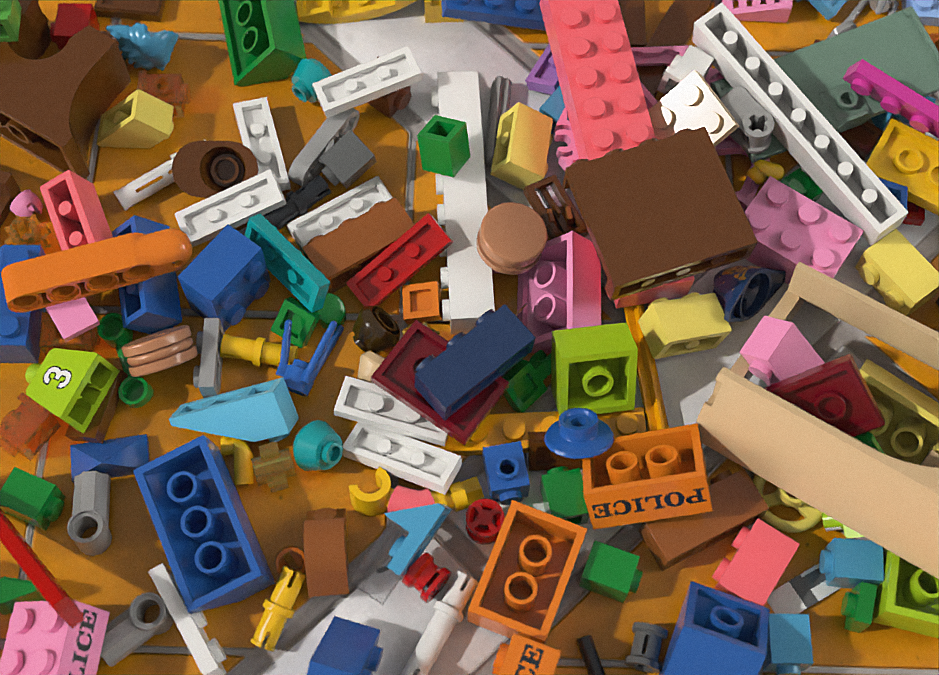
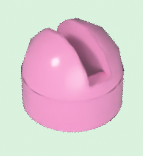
M29 189L18 194L10 205V210L17 217L25 221L35 220L33 213L41 214L43 209L42 201Z

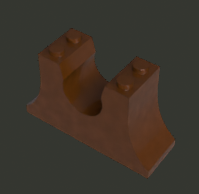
M18 0L21 5L18 41L0 42V136L58 171L64 173L67 170H71L86 179L90 175L87 164V151L94 128L101 115L104 114L131 82L126 68L127 64L122 58L118 47L119 42L109 32H100L88 25L69 38V41L61 51L51 57L38 59L44 55L52 41L50 28L47 24L49 22L48 18L42 12L38 3L39 0Z

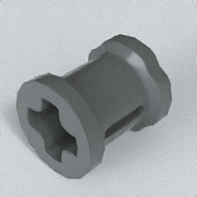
M634 622L632 626V631L635 633L630 655L625 657L624 664L638 671L659 673L661 665L658 663L661 645L662 641L667 639L669 632L657 625Z

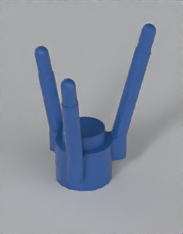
M289 319L285 321L280 363L275 375L284 377L290 392L308 397L318 373L344 330L342 325L337 327L336 321L330 322L310 362L307 363L294 359L292 365H288L292 321Z

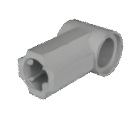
M85 471L75 476L73 511L67 525L68 534L80 551L91 556L99 555L106 551L112 541V533L109 529L111 477L109 474L97 471ZM98 527L97 532L92 537L82 538L83 533L87 529Z
M151 592L138 595L132 601L129 609L107 624L100 656L109 666L113 667L154 635H160L169 630L174 620L162 597ZM159 604V617L154 622L146 624L144 620L146 610L152 605Z

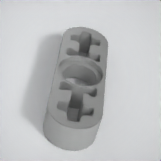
M352 108L327 118L294 159L288 173L289 180L303 187L319 175L325 167L320 157L349 130L353 131L359 120V111Z

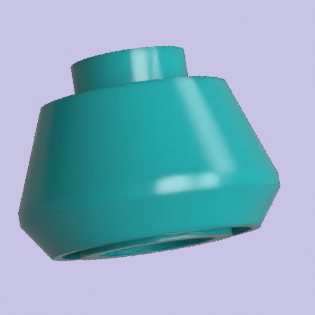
M313 58L302 59L292 76V91L303 102H318L319 100L312 83L330 77L332 74L318 60Z
M322 420L310 422L301 428L294 440L293 454L297 465L305 471H320L332 468L342 457V439L327 422Z

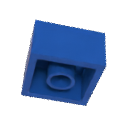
M229 224L178 275L191 310L202 318H219L224 332L231 325L234 326L241 321L245 315L246 308L255 299H260L264 296L271 282L262 248Z

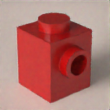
M58 3L56 20L50 25V36L52 42L57 44L59 51L65 47L69 38L88 25L99 31L100 23L92 3Z

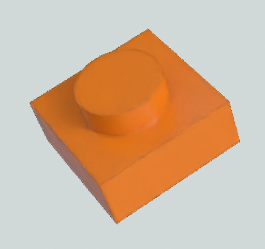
M438 281L402 285L403 320L407 324H413L415 320L419 322L443 320L441 285Z

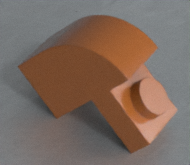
M321 508L316 511H307L303 535L309 597L349 594L346 508Z

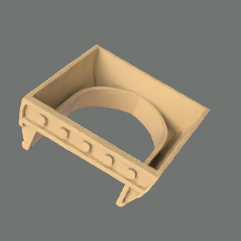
M800 261L795 267L786 293L768 316L791 322L806 301L939 371V332ZM742 355L739 356L730 370L723 366L715 379L716 384L713 394L703 404L696 421L701 441L704 445L939 579V468L916 465L885 455L749 381L753 376L748 369L750 364Z

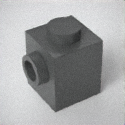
M349 130L320 157V160L325 165L321 172L334 186L340 182L346 189L377 162L375 155L352 130Z

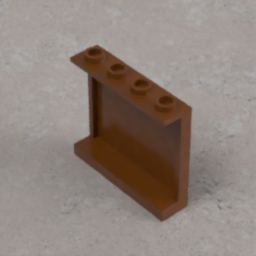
M705 126L694 130L685 128L679 130L671 137L660 140L651 138L642 142L637 147L627 150L621 148L614 149L603 157L590 161L588 159H580L566 167L562 185L564 190L570 188L607 276L605 290L610 301L747 259L751 256L758 243Z

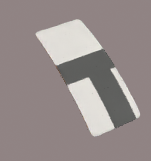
M819 564L772 591L767 602L775 614H799L840 588L826 586V574L820 573Z

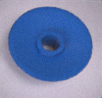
M572 408L564 411L559 416V421L553 423L548 428L544 442L550 451L559 456L583 459L594 457L607 451L614 442V434L605 422L598 419L594 411L586 408Z

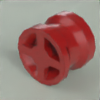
M479 499L468 507L466 512V532L473 542L480 545H489L496 542L505 519L504 511L496 501Z
M425 552L409 568L402 583L407 588H415L420 592V599L425 603H429L446 585L452 572L446 567L440 568L434 563V557L430 553Z

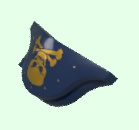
M733 266L719 271L714 277L713 293L716 294L725 314L724 320L727 322H742L755 316L783 285L786 272L758 266Z

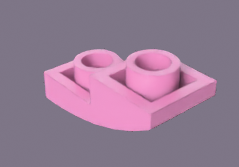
M85 297L45 307L65 342L100 325Z

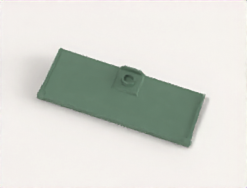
M913 7L905 8L773 59L837 132L852 129L864 124L872 117L887 112L880 106L879 101L871 96L858 94L851 88L850 83L843 80L848 68L861 59L923 97L939 92V51ZM725 78L710 84L719 99L733 89ZM771 133V143L766 151L761 154L747 152L746 154L750 161L754 163L757 160H765L788 150Z

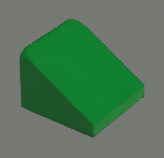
M5 576L3 578L0 577V613L2 615L13 613L15 602L46 601L31 581Z

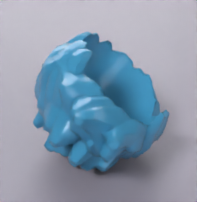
M138 22L132 27L121 24L106 27V30L119 42L118 47L122 52V58L124 60L128 59V63L131 65L134 63L133 67L136 69L151 70L153 67H156L163 71L171 59L170 56L179 36L178 33L166 30L152 33L148 31L146 24Z

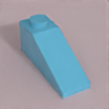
M284 377L181 404L169 418V422L174 427L251 442L268 439L269 442H276L290 435V431L296 424L299 416Z

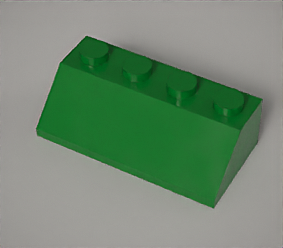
M218 0L235 86L243 87L287 79L296 70L299 62L302 59H307L294 0Z

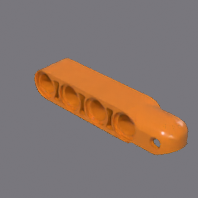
M172 228L148 234L129 233L7 265L1 271L7 307L10 311L16 313L30 312L178 271L189 262L192 255V244L186 233Z

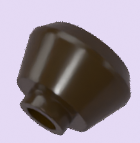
M375 305L364 306L360 310L353 326L355 334L353 340L361 350L379 353L394 347L399 342L400 329L386 311Z

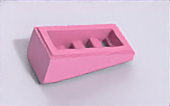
M721 0V3L739 21L787 23L792 9V0H736L739 1V8H733V0ZM747 1H752V6H747Z

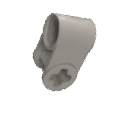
M740 85L735 86L720 98L740 125L730 136L747 153L761 154L770 146L771 133L775 125L774 118L752 97L748 90Z

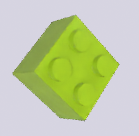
M626 322L552 331L551 392L559 416L564 411L572 408H586L594 411L596 414L635 410L638 348Z
M883 547L884 581L877 586L872 622L939 638V579Z

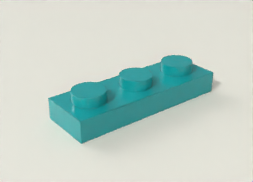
M257 214L250 217L245 236L262 248L267 269L311 313L323 308L331 282L264 216Z

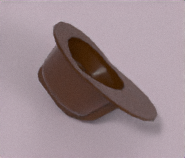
M233 141L190 142L179 149L173 158L171 168L174 181L179 188L190 196L209 198L258 175L259 171L257 159L252 151L243 144Z

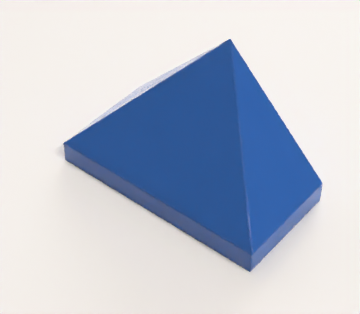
M147 434L104 440L103 444L88 442L70 445L71 478L73 483L75 476L85 471H97L109 474L113 478L134 475L133 470L150 462Z

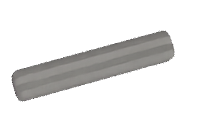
M502 76L495 78L491 88L484 149V164L491 167L500 116L508 111L510 106L512 82L509 78Z

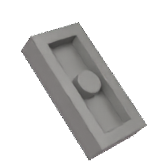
M204 318L203 331H198L196 347L198 354H201L200 366L194 367L193 382L194 387L199 388L203 398L220 394L223 357H220V347L225 332L219 318Z

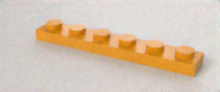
M638 407L635 410L597 414L598 419L605 422L611 428L614 437L646 432L644 407ZM558 411L488 414L465 446L450 435L447 437L445 447L423 440L419 441L460 456L482 455L483 447L521 441L523 453H528V432L547 431L553 423L559 421Z

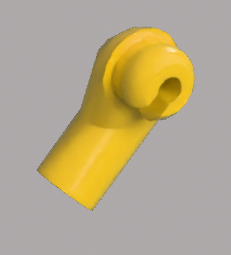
M761 159L753 163L754 166L747 171V176L757 185H761L770 176L778 181L784 177V168L780 164Z
M223 436L220 441L221 453L223 455H234V485L254 484L253 453L246 440Z

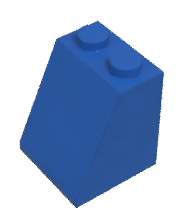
M691 581L659 675H758L767 655L770 609Z

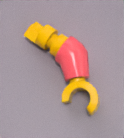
M378 467L375 473L376 485L380 487L375 493H364L357 485H349L353 508L361 515L369 517L380 515L386 510L387 512H393L436 503L446 504L455 512L467 509L474 501L485 499L477 476L452 483L445 495L433 490L429 491L428 488L417 490L398 485L393 489L391 488L390 476L381 467Z

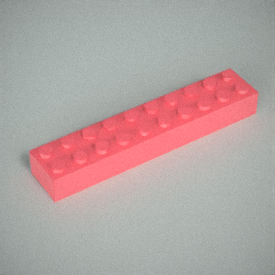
M540 0L539 4L579 160L588 159L590 161L603 157L614 149L621 148L627 150L639 146L648 139L656 138L618 0ZM694 275L614 300L615 307L618 309L647 304L663 297L669 300L682 298L689 293L695 280Z

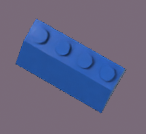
M205 435L133 470L188 613L192 614L240 602L276 583L221 451Z

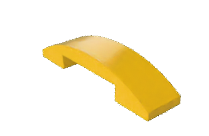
M296 0L299 22L340 24L380 17L402 9L417 0Z

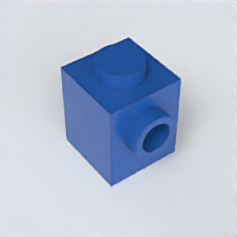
M521 441L483 447L482 462L490 499L500 502L501 505H510L512 500L521 502L523 497H528L530 481Z

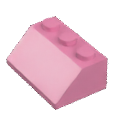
M574 231L547 241L537 264L529 271L518 274L517 311L526 302L528 304L517 315V318L536 337L531 353L543 350L545 354H550L552 351V331L601 325V261L593 242Z

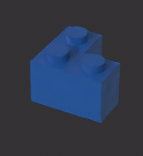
M334 616L309 661L307 675H372L373 672H377L383 654V648L377 646L381 630Z

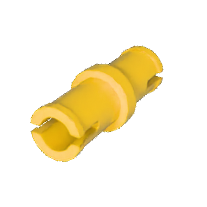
M224 334L220 347V357L252 361L254 366L260 367L262 363L279 366L282 344L266 342V338L257 337L256 340ZM290 346L288 365H292L294 359H297L298 346Z
M288 566L282 567L281 575L270 599H265L262 605L265 611L254 636L250 640L252 644L261 647L267 632H270L264 644V649L272 652L276 649L275 646L287 619H292L295 613L292 607L304 580H306V574L297 570L291 585H288L294 572L293 568Z

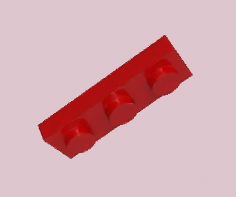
M428 213L346 282V284L363 306H379L454 242L434 217Z

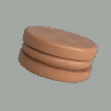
M514 202L496 205L486 213L482 220L476 238L478 253L485 264L497 272L508 275L525 273L537 264L542 255L548 238L547 228L541 216L526 205Z
M182 325L169 328L125 344L121 349L124 357H127V363L130 365L128 367L130 375L132 377L149 375L182 364L196 357L198 351L196 345L192 346L193 340L189 337L192 333L189 326Z

